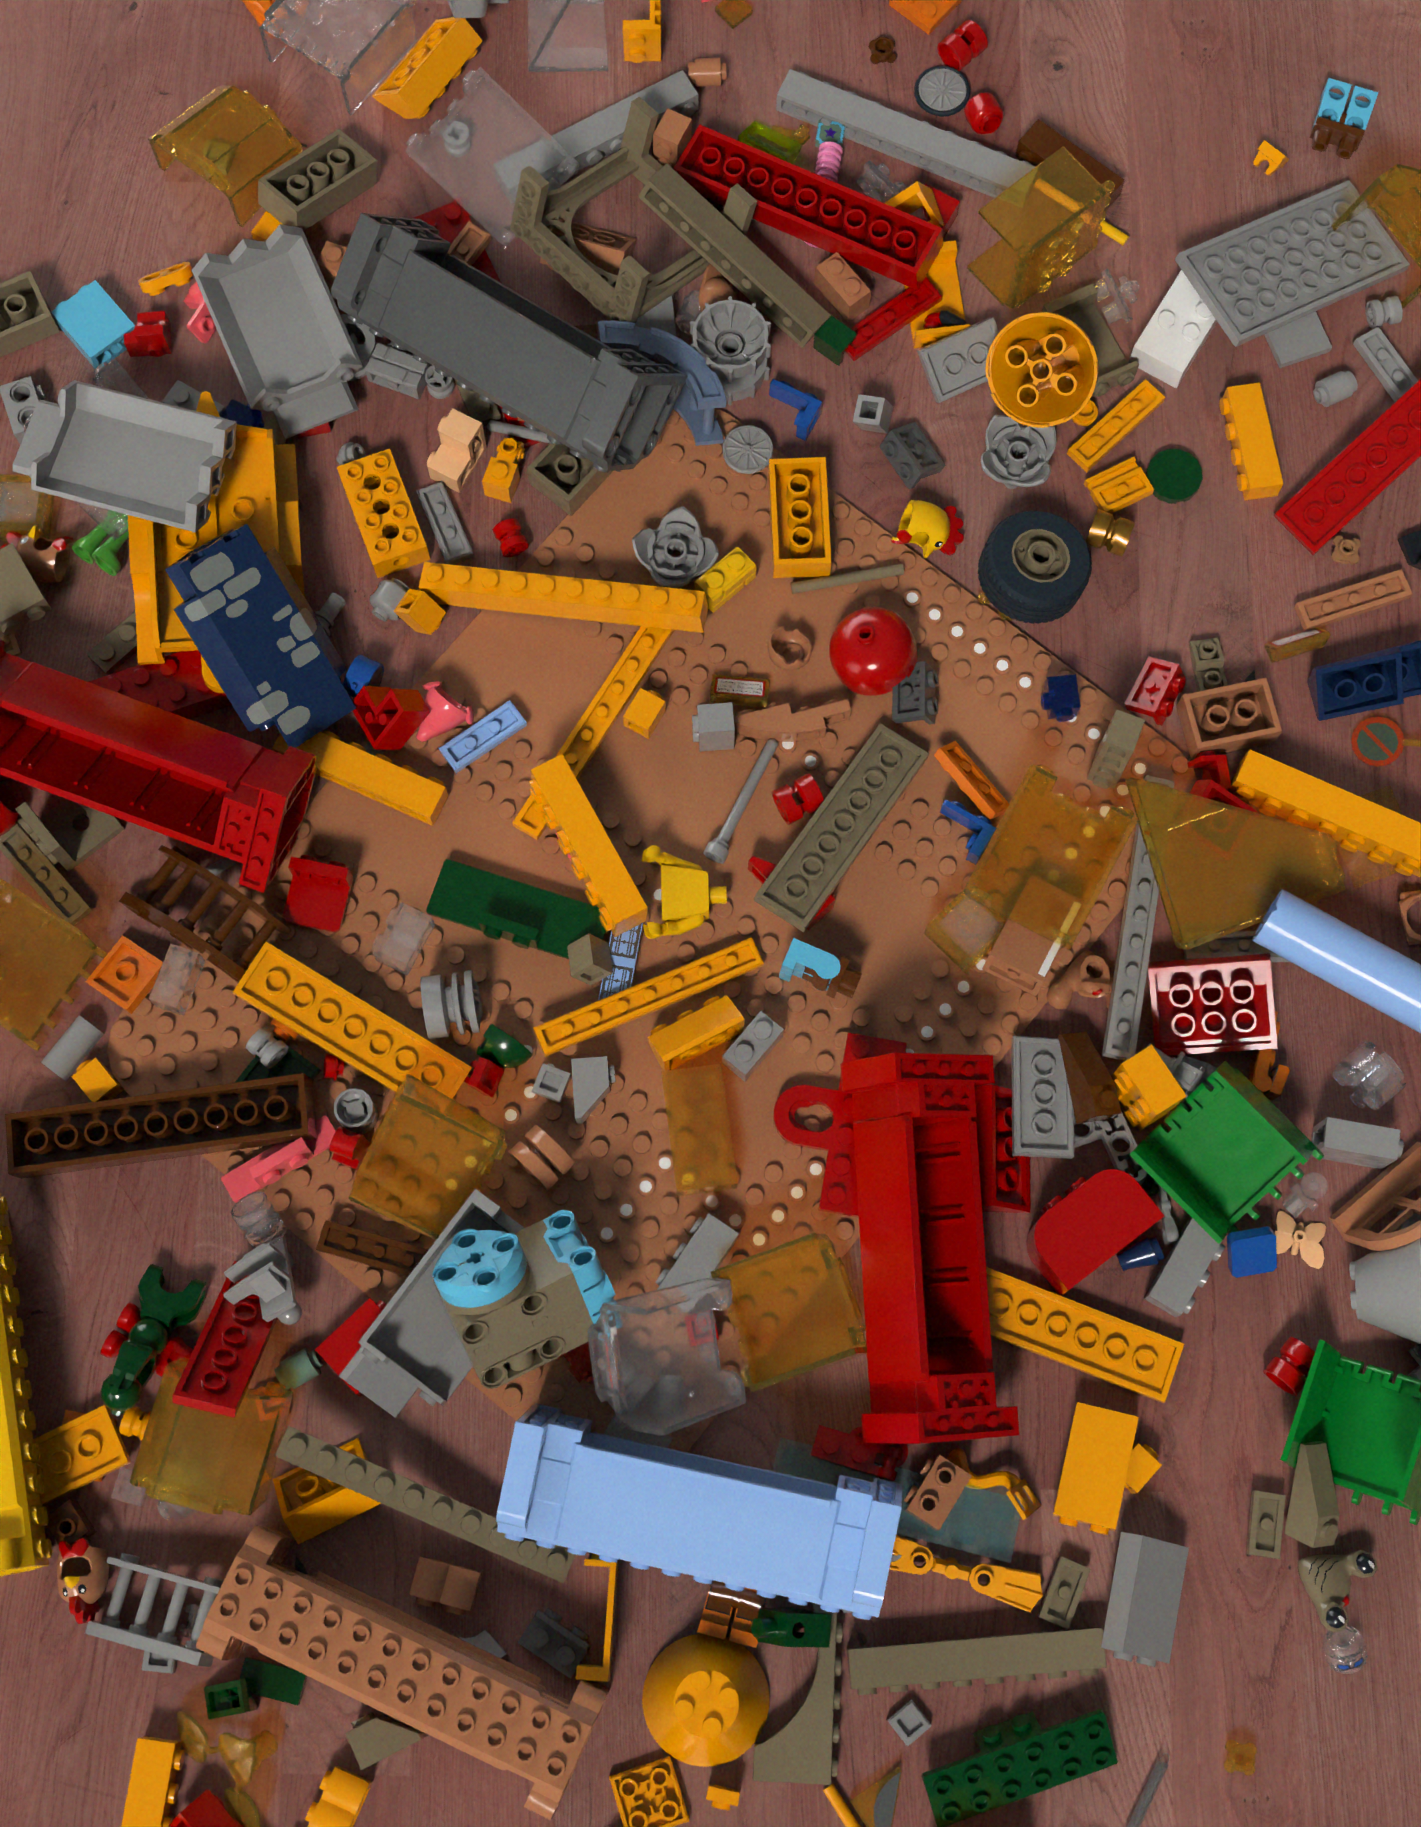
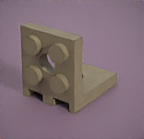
M68 799L41 819L26 802L16 808V811L22 817L18 820V823L32 837L39 849L54 865L59 862L68 872L125 830L114 816ZM79 819H90V825L86 830H76L75 825Z

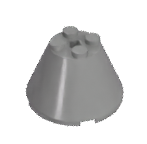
M1421 1238L1398 1248L1383 1251L1375 1250L1359 1258L1357 1261L1350 1262L1351 1280H1355L1356 1291H1351L1350 1300L1352 1309L1356 1310L1358 1320L1421 1344Z

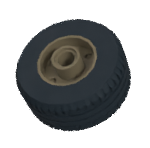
M1036 510L1022 511L1005 518L992 531L978 563V578L986 598L1004 615L1024 623H1048V621L1051 622L1063 617L1074 607L1091 576L1092 557L1084 537L1071 523L1048 512Z

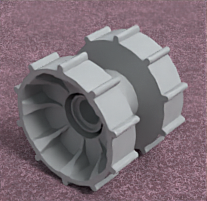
M729 296L728 300L718 301L711 305L705 303V309L699 314L696 321L690 322V334L692 335V344L690 346L705 358V364L712 372L715 371L724 389L728 405H731L732 401L742 400L749 396L755 398V392L761 387L764 380H769L770 368L767 367V358L771 355V344L768 343L771 322L765 321L762 314L756 309L755 303L749 305L742 301L732 300V296ZM733 349L736 352L726 353L725 350Z

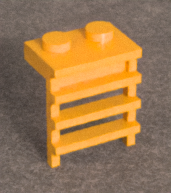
M650 0V20H623L624 61H632L634 63L661 61V0Z

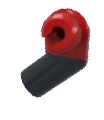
M942 310L929 314L924 320L925 324L923 327L924 329H931L943 326L965 325L966 320L947 310Z

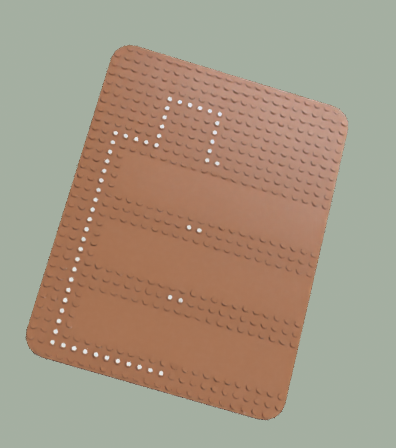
M715 408L714 415L721 428L723 439L733 429L744 426L730 414ZM672 409L651 454L643 458L634 469L621 470V472L613 471L572 516L568 514L517 572L663 587L652 579L650 571L637 559L632 539L641 530L646 528L657 529L662 518L667 513L682 506L696 517L700 525L701 535L711 538L718 548L719 555L712 567L737 546L755 563L756 578L748 585H744L741 591L714 613L708 609L704 633L674 630L577 781L648 907L647 918L643 924L647 925V922L662 923L661 866L658 862H642L643 851L649 846H659L661 848L660 853L666 852L701 866L703 871L708 872L709 886H726L727 904H709V919L705 920L701 926L680 935H662L655 939H648L645 936L644 928H642L632 986L751 937L755 942L764 965L545 1057L533 1027L598 1001L602 980L593 985H588L571 977L569 959L531 947L528 949L520 948L512 944V941L503 938L500 940L492 939L484 935V932L428 915L426 912L445 859L590 904L585 894V890H587L583 879L578 881L571 868L572 861L569 860L568 854L564 855L557 843L556 830H550L547 826L537 841L515 828L512 822L531 795L529 792L531 787L528 782L531 780V769L555 758L641 627L635 625L482 609L411 689L418 690L424 700L428 690L423 689L422 685L429 682H442L441 688L449 696L465 707L472 706L474 717L472 725L511 700L527 722V726L458 773L454 772L440 753L439 748L472 725L464 721L454 729L424 742L416 738L419 730L418 727L401 750H386L382 755L391 759L392 764L402 767V765L410 766L418 772V775L427 779L429 776H432L444 783L448 798L434 826L328 781L308 803L294 847L266 891L262 893L240 885L239 881L233 887L267 912H270L272 909L283 915L293 877L288 868L291 856L300 858L301 855H309L317 858L318 862L329 864V861H338L346 864V868H349L354 879L341 929L338 932L284 922L283 924L291 929L289 935L274 930L266 942L469 1066L472 1061H478L480 1056L477 1055V1049L485 1041L486 1038L483 1036L490 1024L495 1025L516 1039L533 1054L526 1063L520 1066L502 1068L505 1071L493 1098L481 1094L463 1082L439 1120L344 1062L343 1076L337 1075L336 1081H333L332 1078H324L325 1054L331 1053L300 1034L296 1040L291 1038L287 1042L282 1040L321 1070L313 1081L316 1120L322 1116H327L335 1130L342 1126L334 1114V1103L341 1092L353 1088L363 1090L371 1097L378 1109V1120L371 1131L361 1134L370 1142V1145L358 1171L333 1161L332 1156L334 1152L329 1151L328 1148L308 1160L302 1167L293 1169L283 1175L277 1182L263 1187L250 1195V1197L376 1303L381 1299L386 1305L408 1277L317 1251L316 1247L325 1220L429 1250L475 1189L501 1207L505 1214L524 1228L550 1217L555 1212L561 1210L571 1211L574 1213L581 1234L584 1235L589 1246L595 1249L602 1269L606 1272L616 1294L613 1297L621 1315V1324L615 1330L604 1333L497 1388H485L481 1384L474 1368L470 1370L465 1378L515 1421L535 1403L563 1409L562 1414L592 1420L590 1432L604 1434L617 1409L625 1410L617 1404V1397L609 1398L597 1388V1385L614 1363L623 1356L635 1366L636 1374L644 1373L656 1384H658L659 1377L683 1379V1387L686 1388L683 1418L676 1419V1424L658 1423V1417L652 1416L654 1387L631 1415L673 1438L668 1447L669 1449L688 1453L860 1237L858 1217L818 1211L828 1151L796 1146L785 1141L779 1135L774 1125L773 1112L780 1095L787 1089L797 1085H810L838 1090L841 1076L840 1064L843 1063L848 1033L906 1042V1053L993 1055V1065L995 1068L1010 1050L1011 1038L1013 1036H1021L1046 1005L1049 987L1064 975L1068 967L1082 952L1088 951L1124 907L1143 778L1149 775L1175 782L1168 827L1198 779L1194 768H1188L1187 762L1189 760L1181 751L1144 723L1134 752L1115 788L1109 787L1104 789L1094 785L1093 781L1088 780L1087 777L1097 749L1116 709L1128 714L1131 713L906 545L892 543L891 539L894 536L828 487L831 545L830 576L901 563L904 567V575L792 594V582L821 577L773 578L768 483L769 464L763 470L752 474H743L733 470L724 460L723 443L696 446L688 425ZM773 447L771 459L788 458ZM674 551L673 555L671 556H680V551ZM703 574L697 576L692 583L678 587V589L695 590L694 582ZM867 607H880L895 612L906 621L917 644V662L926 661L938 674L939 684L938 687H935V697L938 701L939 710L938 714H935V724L929 725L924 720L895 723L892 720L893 691L876 696L860 695L850 691L838 679L830 662L829 644L831 636L841 620L856 610ZM780 626H784L786 630L798 628L801 633L810 639L812 645L811 657L809 662L800 669H782L777 667L770 659L768 640L771 632ZM716 677L765 681V696L715 693ZM640 688L646 691L654 690L666 701V712L649 739L628 729L623 723V715ZM832 699H840V701L848 699L851 708L850 720L826 725L825 737L807 741L777 742L778 746L728 842L729 854L724 864L708 859L703 852L708 842H712L720 834L767 740L751 738L735 732L734 749L699 752V742H693L692 715H697V705L732 702L733 715L735 717L741 711L748 709L753 711L762 710L767 705L776 702L781 704L789 703L791 712L796 713L797 709L804 706L815 708L823 706L825 702ZM881 723L928 752L929 756L834 889V898L836 899L834 908L809 931L806 929L802 932L754 901L756 893L763 884L747 869L748 860L752 856L777 865L815 814V812L812 814L804 812L802 819L787 825L774 803L772 791L785 784L793 786L795 779L810 773L819 786L825 800ZM366 738L361 746L365 747L369 742L368 738ZM956 741L1011 805L1005 813L990 820L993 823L992 826L996 827V831L977 865L966 860L969 850L965 848L975 832L940 813L943 802L948 800L961 803L967 808V812L976 817L978 815L984 816L979 812L969 796L959 788L958 783L941 767L940 762L934 756L940 747ZM793 795L797 806L800 805L796 795ZM1169 830L1167 832L1164 856L1179 838ZM1030 876L1043 880L1050 886L1064 893L1071 894L1076 899L1084 902L1037 996L982 969ZM226 894L193 933L203 940H206L208 937L212 938L238 901ZM248 909L221 944L223 948L220 952L231 960H234L236 957L239 958L265 924V921ZM611 930L605 933L603 939L608 944L610 941ZM793 938L837 957L839 961L841 957L849 959L847 967L862 973L853 997L850 998L837 992L835 998H831L826 995L827 991L817 990L811 982L792 975L790 982L779 978L783 961ZM182 943L165 962L169 968L135 1011L130 1014L123 1009L111 1028L107 1054L112 1074L132 1097L236 1083L235 1081L256 1056L252 1055L245 1048L248 1040L262 1027L267 1026L271 1031L274 1029L270 1024L273 1020L272 1017L233 994L238 983L207 960L209 956L207 952L201 954L196 949H190ZM472 970L480 989L483 1015L481 1017L480 1033H472L470 1021L467 1020L465 1021V1035H460L456 1022L450 1023L449 1037L429 1039L423 1015L420 978L422 976L441 974L445 987L451 986L452 973L457 972L460 985H464V971ZM726 995L744 1017V1030L760 1011L784 1029L783 1038L745 1082L722 1064L723 1054L740 1035L666 1074L651 1050L647 1038L651 1035L650 1031L664 1023L669 1026L677 1022V1017L688 1010L696 1012L704 1007L703 1003L710 998L719 996L721 999ZM607 1056L608 1064L615 1067L616 1082L610 1083V1093L583 1123L576 1124L571 1059ZM542 1063L571 1073V1078L561 1103L532 1093V1088ZM472 1067L471 1071L469 1072V1074L467 1075V1077H469V1078L471 1077V1075H472V1073H473V1070H474L473 1067ZM823 1105L800 1108L794 1114L798 1124L805 1125L810 1131L814 1132L827 1130L833 1122L831 1111ZM534 1125L544 1130L575 1163L565 1174H561L552 1168L559 1180L548 1191L539 1185L508 1153L519 1141L529 1148L532 1147L524 1135ZM274 1145L201 1155L225 1175ZM709 1213L738 1232L739 1238L687 1314L657 1293L659 1285L656 1284V1281L665 1268L671 1270L677 1261L673 1258V1255L681 1243L688 1244L693 1237L690 1230L699 1217L705 1219ZM713 1309L720 1341L689 1347L683 1316Z

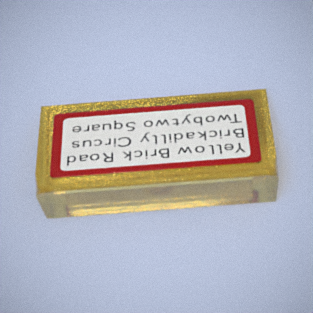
M1321 628L1306 632L1302 631L1265 644V649L1271 663H1275L1324 647L1331 634L1329 631Z
M712 674L710 703L732 702L733 705L765 708L768 704L770 679Z

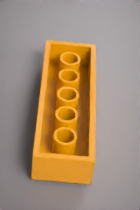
M563 754L531 769V780L528 781L531 787L529 792L536 805L542 804L545 813L543 817L549 829H556L559 838L557 843L564 855H570L572 861L571 868L578 881L584 880L587 889L585 894L592 906L597 904L601 914L599 919L605 931L611 930L614 937H617L645 922L648 907Z

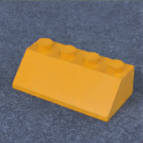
M450 17L435 20L372 96L375 100L405 119H420L429 112V105L432 101L444 94L447 83L455 79L462 72V65L477 54V47L483 40L465 18Z

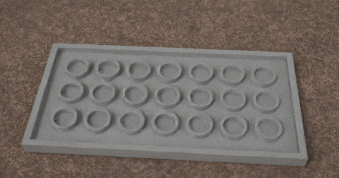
M1350 180L1180 252L1175 258L1183 273L1235 347L1406 271L1410 266Z

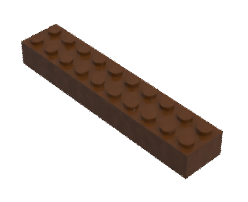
M304 1073L5 1114L8 1174L20 1179L290 1143L300 1137L304 1140L317 1139L313 1082Z

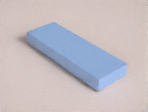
M509 700L441 746L439 751L454 772L458 773L526 727L527 722L511 700Z

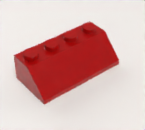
M992 1084L975 1087L977 1117L971 1118V1121H975L977 1127L982 1212L1030 1213V1157L1012 1156V1089Z

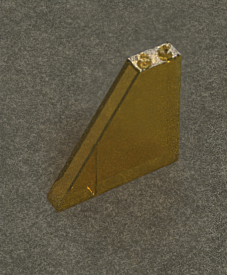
M1136 778L1125 779L1176 947L1189 950L1262 922L1270 905L1282 889L1309 904L1346 890L1344 885L1345 873L1338 864L1336 857L1337 845L1330 834Z

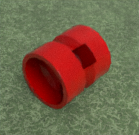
M966 20L954 30V33H950L938 43L937 50L946 66L960 71L972 61V58H976L988 48V40L984 31L976 22Z
M810 773L795 779L793 786L785 784L772 791L774 803L787 825L802 819L804 812L809 814L816 812L824 801L821 790ZM793 795H796L800 805L797 806Z
M1289 1337L1279 1350L1281 1356L1273 1357L1263 1371L1283 1391L1292 1396H1297L1305 1385V1377L1308 1376L1315 1351L1302 1341Z

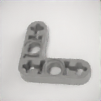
M1122 1112L1119 1115L1110 1117L1115 1118V1132L1112 1134L1109 1122H1103L1104 1120L1083 1123L1090 1130L1085 1136H1079L1074 1133V1148L1102 1139L1111 1162L1117 1170L1127 1173L1128 1164L1126 1160L1131 1158L1130 1164L1133 1170H1140L1138 1171V1176L1135 1177L1136 1181L1140 1185L1144 1183L1147 1172L1129 1155L1137 1147V1144ZM1120 1139L1125 1140L1130 1148L1126 1152H1117L1112 1146L1113 1142Z

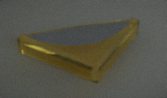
M899 1766L850 1800L866 1827H892L902 1774Z

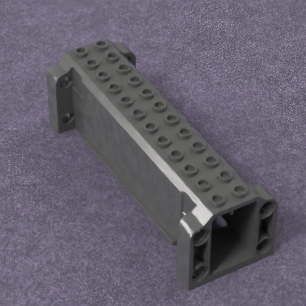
M368 213L360 214L331 289V294L337 299L339 309L348 314L347 318L349 320L369 326V331L379 337H387L392 340V346L400 350L412 352L415 360L424 364L430 363L436 367L435 371L440 375L455 378L458 380L457 385L469 391L474 390L480 394L479 398L490 404L496 403L503 407L501 411L506 415L521 418L525 421L524 425L534 431L541 430L548 435L547 439L558 445L564 444L570 448L572 455L581 459H589L594 462L593 467L601 472H621V470L634 469L643 458L651 454L688 377L687 375L668 364H656L632 349H612L456 256L448 254L451 243L438 236V229L421 219Z

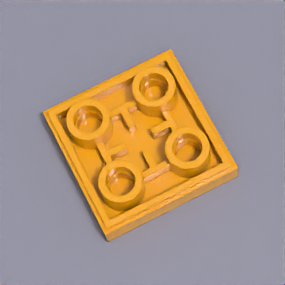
M671 1756L609 1776L623 1827H673L690 1821Z

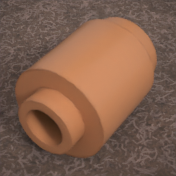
M720 58L695 59V62H688L689 81L691 84H696V87L721 86V80H727L726 63H721Z

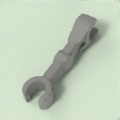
M1154 1180L1159 1188V1208L1164 1214L1162 1220L1163 1241L1165 1244H1174L1179 1239V1234L1174 1219L1171 1217L1170 1200L1167 1198V1192Z

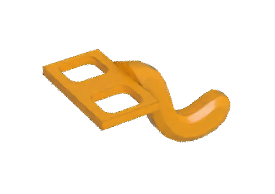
M955 1448L949 1453L947 1460L972 1475L965 1487L971 1489H986L998 1485L1006 1487L1008 1489L1006 1492L1007 1496L1023 1520L1041 1506L1025 1479L1021 1480L1017 1475L1009 1471H996L984 1475H976L970 1471L966 1454L962 1449ZM1023 1488H1024V1489L1026 1490V1492L1028 1493V1495H1029V1497L1031 1498L1033 1504L1030 1502V1500H1029V1498L1027 1497V1495L1025 1494ZM1014 1494H1015V1495L1018 1497V1499L1020 1500V1502H1021V1504L1023 1505L1025 1511L1022 1509V1507H1021L1020 1504L1018 1503V1501H1017V1499L1015 1498Z

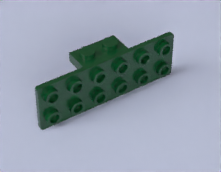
M445 859L426 909L428 915L484 932V935L492 939L500 940L503 938L512 941V944L520 948L528 949L531 947L569 959L567 949L569 944L587 934L603 940L606 933L600 922L599 916L601 914L597 906H592L449 859Z
M1102 1709L1094 1710L1045 1729H1041L1033 1711L973 1732L976 1745L980 1751L979 1753L922 1773L921 1776L937 1827H946L1116 1765L1118 1760L1106 1716Z

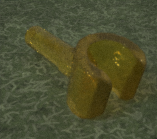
M801 124L795 131L775 125L772 126V132L791 138L792 142L799 147L803 146L810 139V136L807 135L810 130L805 125Z

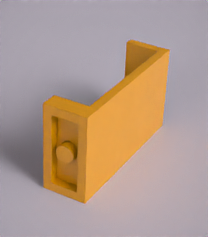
M956 240L943 242V247L926 275L942 295V301L910 322L914 349L924 348L970 327V324L924 329L923 327L925 324L924 320L929 314L942 310H947L965 320L955 262L958 251ZM904 285V291H905L906 289L909 288V287L906 286V285Z
M1077 1402L1053 1516L1059 1517L1058 1523L1077 1527L1078 1522L1089 1524V1531L1108 1535L1109 1530H1116L1139 1417Z
M592 1553V1559H584V1566L610 1567L603 1665L579 1664L576 1670V1680L608 1682L611 1679L619 1561L615 1563L600 1560L599 1555Z

